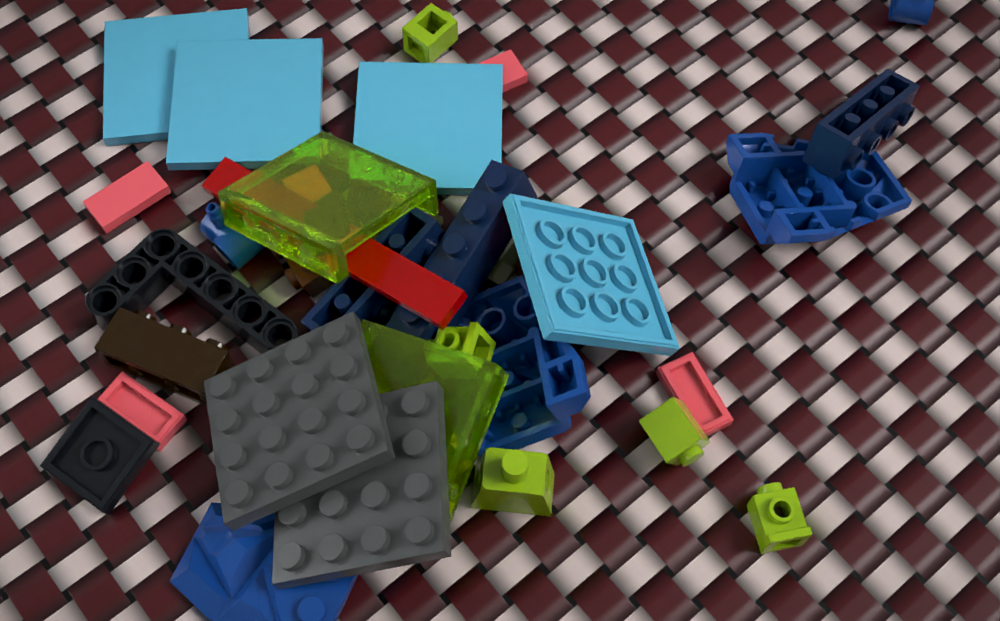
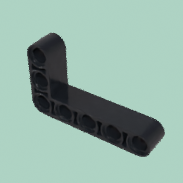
M165 228L154 230L148 234L88 292L85 299L87 310L98 326L105 331L119 307L133 313L137 309L144 311L170 285H173L261 354L278 347L274 344L281 338L293 340L300 336L296 324L290 318L176 232ZM166 251H172L168 255L161 256ZM195 272H201L196 277L188 278L191 274ZM144 277L139 283L132 284L136 279ZM222 294H230L224 300H216ZM115 305L110 311L103 312L108 306ZM251 316H260V318L255 322L245 323V321Z

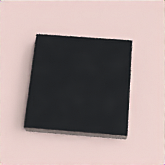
M91 396L41 463L40 467L102 513L110 514L161 443L105 403Z

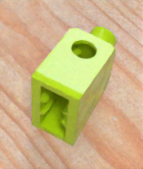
M485 448L475 466L471 508L551 517L555 474L548 454L517 449Z

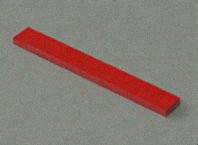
M224 157L201 185L208 194L308 251L304 214L319 211L320 209L231 159ZM350 227L351 247L316 256L441 330L446 328L468 298L463 289Z

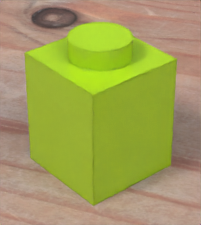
M671 397L639 420L668 464L678 466L681 463L683 467L688 466L704 455L702 448L711 443L684 402L675 397Z

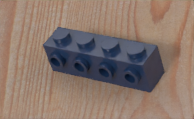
M886 69L817 123L802 161L814 167L818 173L829 176L834 180L847 169L850 171L854 170L864 154L870 156L882 139L885 141L890 139L898 125L904 127L915 111V107L911 106L920 85L890 69Z
M408 202L375 238V241L423 267L443 237L444 232L437 220ZM344 273L306 314L301 323L310 332L350 312H354L361 320L366 340L379 324L385 322L391 316L393 308L397 303Z

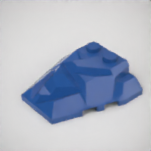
M768 133L729 134L726 140L728 165L733 171L729 185L730 194L760 244L825 241L909 208L912 202L910 196L876 151L870 156L864 154L854 170L850 171L847 169L834 180L829 176L818 173L814 167L802 161L809 144L808 140L797 138L794 146L776 144L774 134Z
M522 275L478 293L457 327L469 326L470 322H478L496 342L486 380L442 379L436 373L435 381H438L444 388L447 457L461 458L474 452L481 457L485 448L489 447L518 450L566 432L571 427L570 416L581 412L591 398L584 362L571 344L543 340L528 286Z
M211 502L170 582L211 621H337L358 575L279 589L272 584L275 513L232 531L223 523L221 503Z

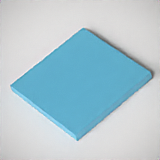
M247 8L105 21L103 140L106 146L168 140L177 41L250 39Z
M323 39L177 41L166 153L168 170L215 169L224 157L247 169L320 167Z
M359 61L350 182H387L390 194H418L421 192L438 195H470L491 160L502 163L503 64Z
M511 193L503 200L502 203L543 340L672 356L680 349L633 219Z

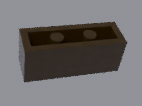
M119 307L94 347L106 365L207 406L204 381L235 367L228 352L229 349L221 342L211 338L202 341L193 337V334L186 328L177 324H171L170 327L158 323L157 319L151 314L139 309L133 313Z

